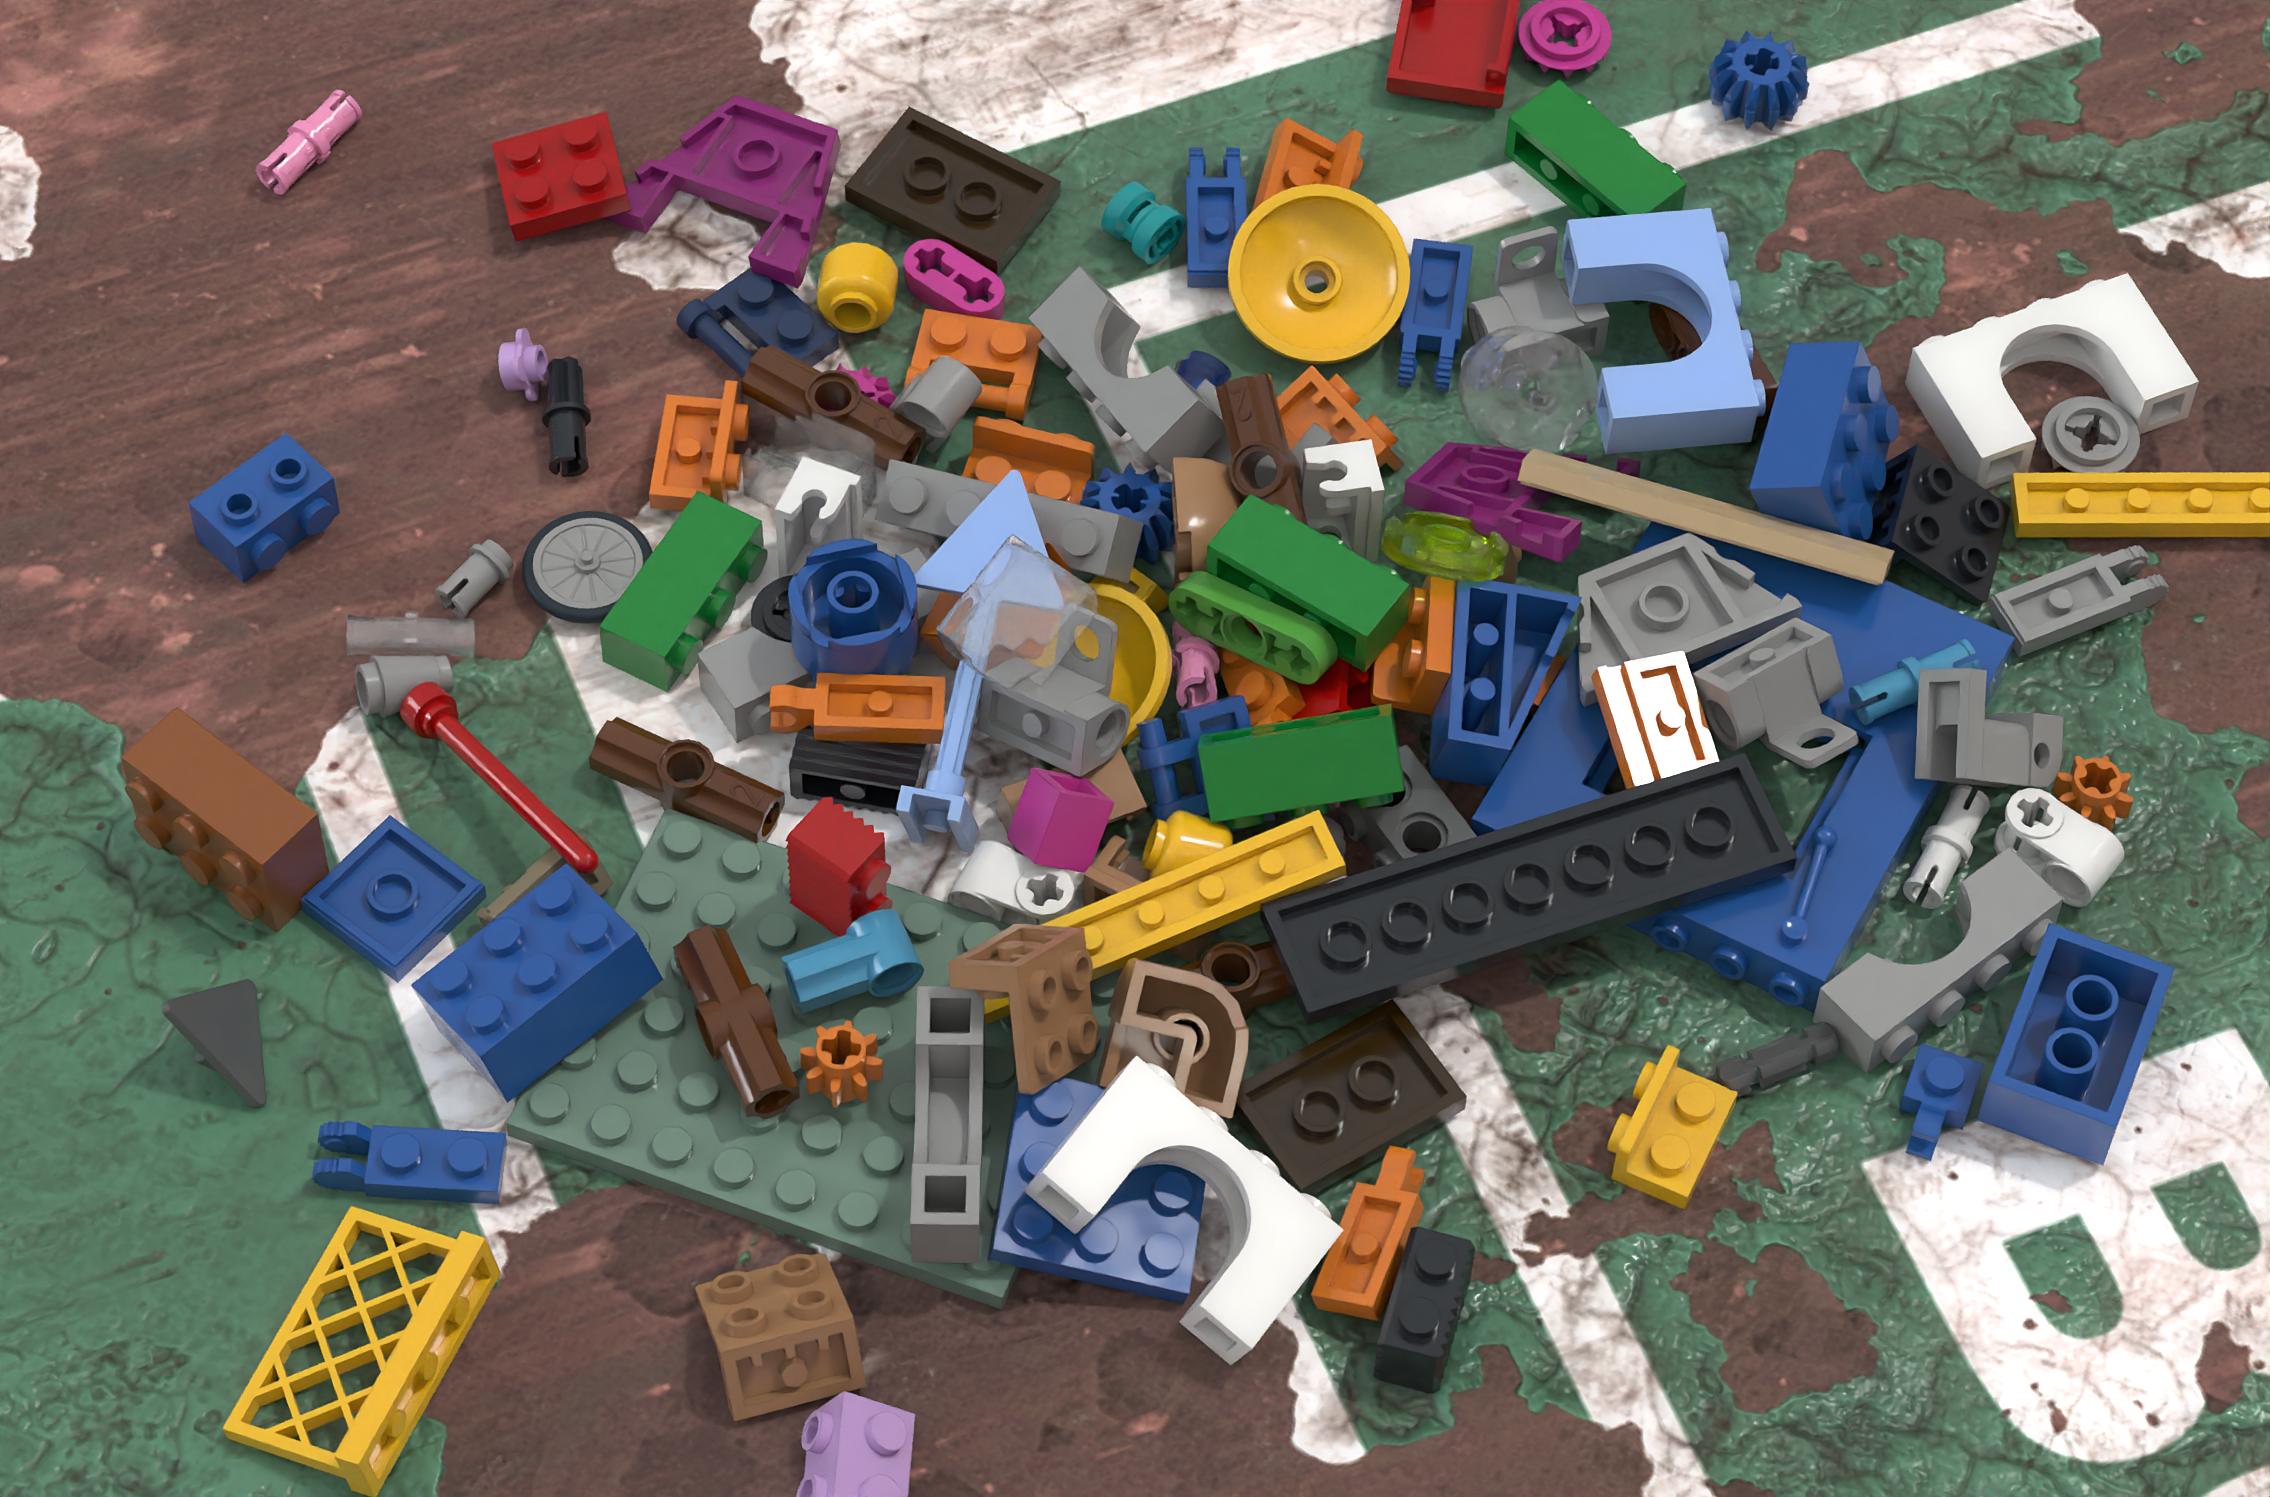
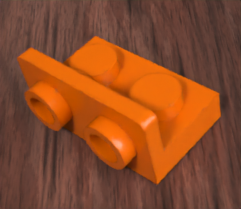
M1311 365L1277 397L1290 451L1313 423L1316 422L1340 444L1371 439L1379 468L1386 462L1396 472L1404 465L1402 460L1391 450L1399 439L1375 414L1367 421L1363 420L1353 409L1361 401V398L1337 373L1327 381Z
M983 416L976 417L972 428L973 447L964 468L963 477L998 485L1011 470H1018L1026 492L1080 505L1082 491L1086 486V482L1094 481V444L1080 440L1071 434H1053L1024 427L1008 419L995 420Z
M1432 564L1422 587H1412L1409 594L1408 619L1372 663L1371 703L1375 705L1392 703V708L1432 715L1451 675L1456 568Z

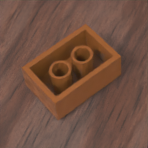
M178 707L174 708L121 756L127 780L125 791L133 804L136 816L134 827L139 835L153 848L160 850L165 846L178 856L184 869L198 883L206 886L211 882L226 893L232 907L248 921L253 922L258 918L277 933L302 910L301 899L329 873L318 814Z

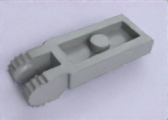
M2134 545L2103 557L2099 553L1997 593L1994 597H1991L1988 611L2002 632L2015 637L2013 649L2021 657L2127 615L2128 612L2134 614L2148 606L2151 607V605L2157 604L2159 600H2162L2167 595L2166 592L2169 591V586L2160 574H2154L2124 586L2120 584L2125 578L2137 575L2149 562V556L2140 545Z

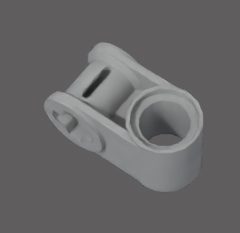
M942 355L922 374L917 373L890 405L889 409L926 429L924 449L932 455L955 429L967 410L980 395L983 387L977 376L967 366L956 359Z

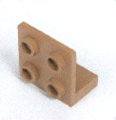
M1014 924L948 962L950 988L977 990L978 997L983 999L1009 997L1019 1093L1034 1095L1095 1056L1099 1038V1026L1092 1011L1090 981L1093 965L1092 959L1086 950L1084 928Z
M826 1254L792 1255L776 1265L749 1272H727L719 1275L711 1282L696 1286L697 1299L718 1352L728 1405L734 1422L830 1397L843 1391L848 1392L867 1387L854 1318Z

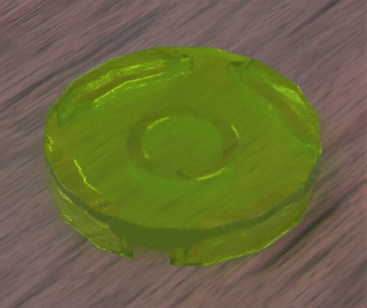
M1412 511V513L1404 514L1402 523H1399L1400 519L1396 518V516L1387 519L1381 549L1388 558L1403 567L1419 573L1448 580L1476 582L1492 580L1503 575L1509 545L1494 530L1490 533L1489 539L1476 534L1474 524L1471 523L1472 520L1441 512Z

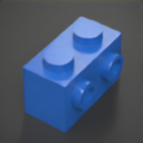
M287 433L188 502L196 539L243 583L261 570H268L274 567L287 551L309 535H316L325 530L333 518L340 514L334 477Z

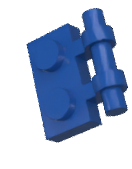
M1233 695L1178 711L1177 714L1183 737L1167 741L1161 717L1148 719L1136 724L1142 748L1137 750L1142 770L1148 769L1157 802L1151 805L1155 821L1157 819L1166 821L1173 812L1178 810H1184L1196 815L1203 814L1204 817L1210 819L1198 752L1200 735L1252 727L1243 695ZM1189 758L1197 793L1181 796L1173 763ZM1274 812L1265 814V822L1275 820ZM1224 820V821H1218V822H1221V823H1224L1225 825H1227L1226 820ZM1229 828V829L1231 830V832H1234V831H1238V830H1241V829H1244V828H1235V829Z

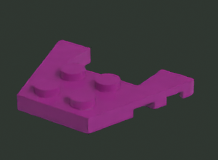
M735 95L680 136V147L661 161L651 158L635 170L637 179L626 186L632 210L603 218L646 234L678 191H683L765 220L772 224L748 255L751 270L753 273L763 274L775 281L799 288L803 283L841 148L838 130L743 96Z
M1447 442L1405 481L1403 504L1424 511L1425 514L1431 517L1445 519L1547 559L1562 562L1580 544L1582 520L1537 511L1554 493L1520 484L1521 481H1518L1522 461L1527 454L1526 449ZM1564 453L1562 455L1566 458L1587 463V455ZM1618 458L1617 468L1609 470L1639 478L1641 461Z

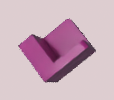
M1032 767L1007 838L1034 864L1085 873L1088 867L1092 866L1114 802L1087 778Z

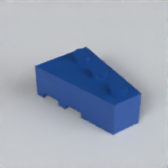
M1458 575L1455 590L1451 675L1434 708L1432 718L1429 774L1431 777L1486 787L1492 786L1513 747L1582 597Z

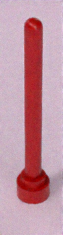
M424 682L408 692L402 701L400 716L418 736L434 740L441 739L579 873L591 874L598 868L599 857L597 853L458 721L459 715L456 701L439 684Z

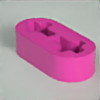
M938 239L917 241L907 249L903 262L904 283L907 290L915 297L938 311L1001 320L1005 309V287L1002 280L995 273L948 243ZM936 265L940 266L941 273L937 270H934L933 268ZM920 267H923L928 271L925 274L921 273ZM985 295L988 297V302L980 298ZM967 296L976 301H974L972 304L968 303Z

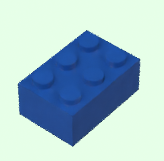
M1861 341L1790 344L1749 490L1761 513L1863 542L1869 539L1872 533V507L1876 492L1882 490L1885 485V459L1890 442H1895L1897 439L1899 418L1896 408L1893 405H1889L1881 388L1879 370L1876 366H1871Z
M566 863L412 983L411 987L438 1031L508 1103L661 982L663 978L638 933Z
M2049 923L1989 1078L1977 1120L2103 1166L2160 1013L2175 967Z

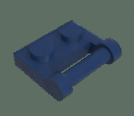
M751 267L706 299L702 300L699 298L690 301L679 312L676 320L677 326L692 339L699 337L742 378L747 371L749 361L754 355L719 324L725 319L758 349L761 346L767 348L771 344L811 367L839 349L838 333L784 283L770 279L763 274L753 273Z

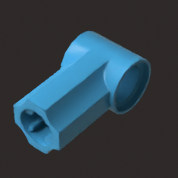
M892 909L870 912L853 922L844 936L781 957L782 969L789 992L796 1008H799L802 1014L866 991H870L871 995L876 997L897 995L915 985L921 979L924 972L898 912Z

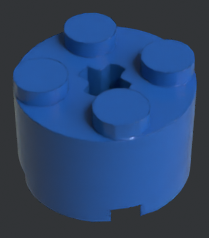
M863 539L838 540L815 549L806 557V564L795 576L794 573L788 589L791 643L794 654L800 664L812 675L814 683L817 681V673L904 675L912 664V657L918 644L917 583L908 563L896 553L895 558L879 551L877 543Z

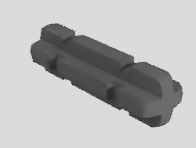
M1827 1022L1815 1023L1801 1029L1803 1035L1800 1037L1796 1033H1791L1746 1051L1748 1056L1746 1059L1736 1055L1719 1062L1714 1073L1715 1081L1729 1090L1737 1091L1738 1098L1752 1092L1751 1085L1753 1084L1758 1088H1762L1806 1070L1807 1062L1816 1066L1834 1059L1838 1055V1048L1840 1047L1838 1038Z

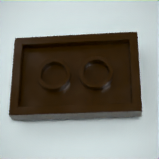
M911 107L907 108L845 185V201L923 240L938 239L948 243L997 276L1061 196L1060 180Z
M1391 999L1241 1082L1234 1114L1264 1155L1270 1158L1278 1167L1280 1176L1299 1193L1312 1196L1385 1155L1390 1146L1399 1147L1465 1110L1467 1096L1396 1002Z

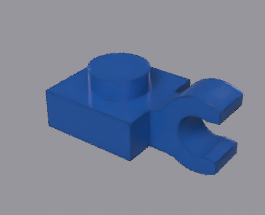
M1920 1043L1899 1107L1900 1110L1917 1115L1906 1149L1907 1154L1931 1161L1943 1124L1963 1130L1984 1063Z

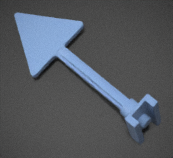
M1011 470L914 575L918 588L973 598V603L935 770L928 772L925 789L901 785L896 811L910 840L913 842L924 844L927 829L936 832H948L951 829L960 850L973 852L979 827L966 798L963 797L966 778L962 777L999 609L1003 604H1010L1061 613L1062 608L1065 607L1021 474L1018 470Z

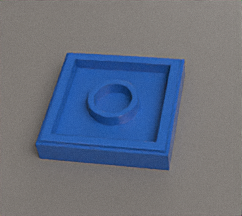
M389 815L301 899V905L304 913L398 983L487 896L484 884Z

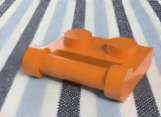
M925 309L911 366H909L906 373L904 388L917 373L922 374L939 356H948L967 366L980 382L1010 386L1005 388L982 384V392L970 407L1005 412L1007 419L1025 421L1042 353L1037 344L1044 336L1033 325Z

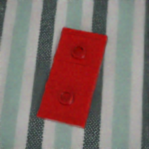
M1402 0L1387 75L1386 90L1394 94L1496 109L1502 108L1521 0Z

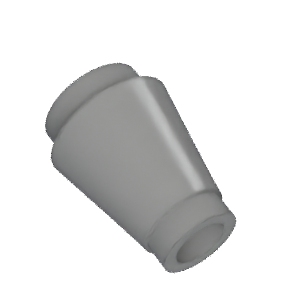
M446 655L436 657L370 656L368 663L359 664L355 667L357 695L361 708L366 715L379 713L382 718L400 712L402 701L408 692L424 682H435L447 693L453 691V674Z

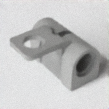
M1553 226L1503 239L1498 245L1494 279L1495 296L1468 304L1467 320L1471 339L1491 383L1605 352L1610 316L1604 303L1571 305L1565 277L1558 279L1554 271L1559 235ZM1530 246H1542L1541 251L1532 259L1520 263L1512 262L1514 256L1521 250Z
M1073 603L1063 607L1060 614L1055 663L1042 668L1020 657H1015L983 674L977 730L1078 777L1107 762L1121 747L1130 723V712L1127 705L1108 697L1111 691L1118 637L1116 623ZM1079 625L1088 627L1097 636L1100 651L1094 659L1085 656L1077 648L1074 633Z
M1796 617L1692 674L1706 722L1716 739L1728 750L1736 751L1759 738L1768 749L1804 768H1815L1858 743L1855 730L1823 715L1819 705L1842 692L1844 685L1832 635ZM1829 736L1833 738L1832 741L1821 747L1812 749L1801 747L1806 741L1816 737Z

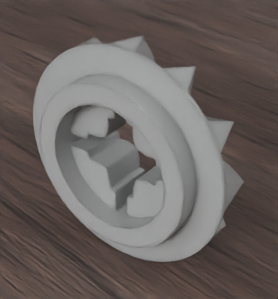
M2079 396L2060 402L2049 411L2042 426L2041 451L2047 452L2051 456L2053 470L2064 467L2072 473H2125L2129 464L2136 459L2140 446V434L2133 418L2117 404L2099 397ZM2095 427L2097 428L2095 435L2098 437L2097 444L2093 447V450H2089V452L2083 451L2081 447L2082 440L2086 434L2090 433L2091 428Z

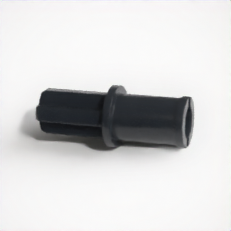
M567 356L563 359L550 360L546 367L548 407L542 412V421L549 428V470L557 475L560 472V462H562V477H575L585 473L589 468L585 427L591 421V412L584 405L582 368L578 365L576 358Z

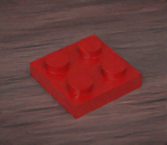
M607 112L491 143L509 224L515 242L632 210Z

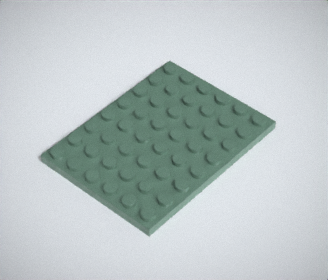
M665 808L614 909L638 933L663 980L522 1091L506 1123L508 1136L1003 1310L1021 1267L988 1260L987 1258L1017 1087L1011 1014L985 1025L979 1263L911 1262L910 1213L915 1133L917 986H950L949 961L1012 925L886 882L887 897L893 901L892 910L898 912L923 966V976L911 988L897 995L876 997L871 995L870 991H866L802 1014L800 1009L796 1008L789 992L782 969L781 957L836 939L838 936L789 903L791 900L789 896L791 884L788 883L790 879L788 876L790 870L787 869L789 866L787 862L789 856L786 855L788 849L763 840L755 843L716 824ZM707 925L716 929L726 928L751 984L759 983L762 987L775 1018L778 1031L777 1040L787 1057L792 1072L797 1078L800 1098L792 1102L785 1112L764 1120L757 1116H746L721 1060L714 1061L710 1056L695 1017V1003L684 984L679 968L676 966L673 947L679 944L688 932ZM1123 968L1090 981L1092 1011L1099 1026L1096 1054L1093 1058L1062 1077L1098 1085L1096 1078L1111 1022V1017L1107 1014ZM849 1020L852 1021L853 1028L859 1031L863 1037L870 1034L877 1036L878 1053L875 1057L883 1060V1080H868V1100L866 1102L856 1098L852 1101L841 1102L837 1108L832 1107L831 1099L827 1098L821 1091L814 1094L807 1092L806 1075L809 1071L801 1068L800 1050L804 1047L816 1048V1028L818 1026H822L827 1030L834 1026H843Z

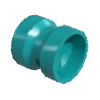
M1138 181L1126 184L1114 195L1107 205L1101 221L1102 228L1116 240L1129 241L1132 244L1134 254L1147 264H1155L1165 258L1177 245L1186 225V219L1171 205H1159L1155 200L1154 193Z

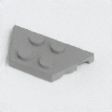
M1690 532L1579 575L1576 596L1582 597L1577 608L1580 701L1584 707L1598 702L1591 679L1592 674L1598 667L1607 666L1608 669L1622 666L1624 662L1684 651L1687 663L1690 665L1760 637L1795 617L1800 619L1802 605L1797 598L1788 593L1783 599H1780L1754 582L1755 572L1735 560L1721 557L1713 546Z

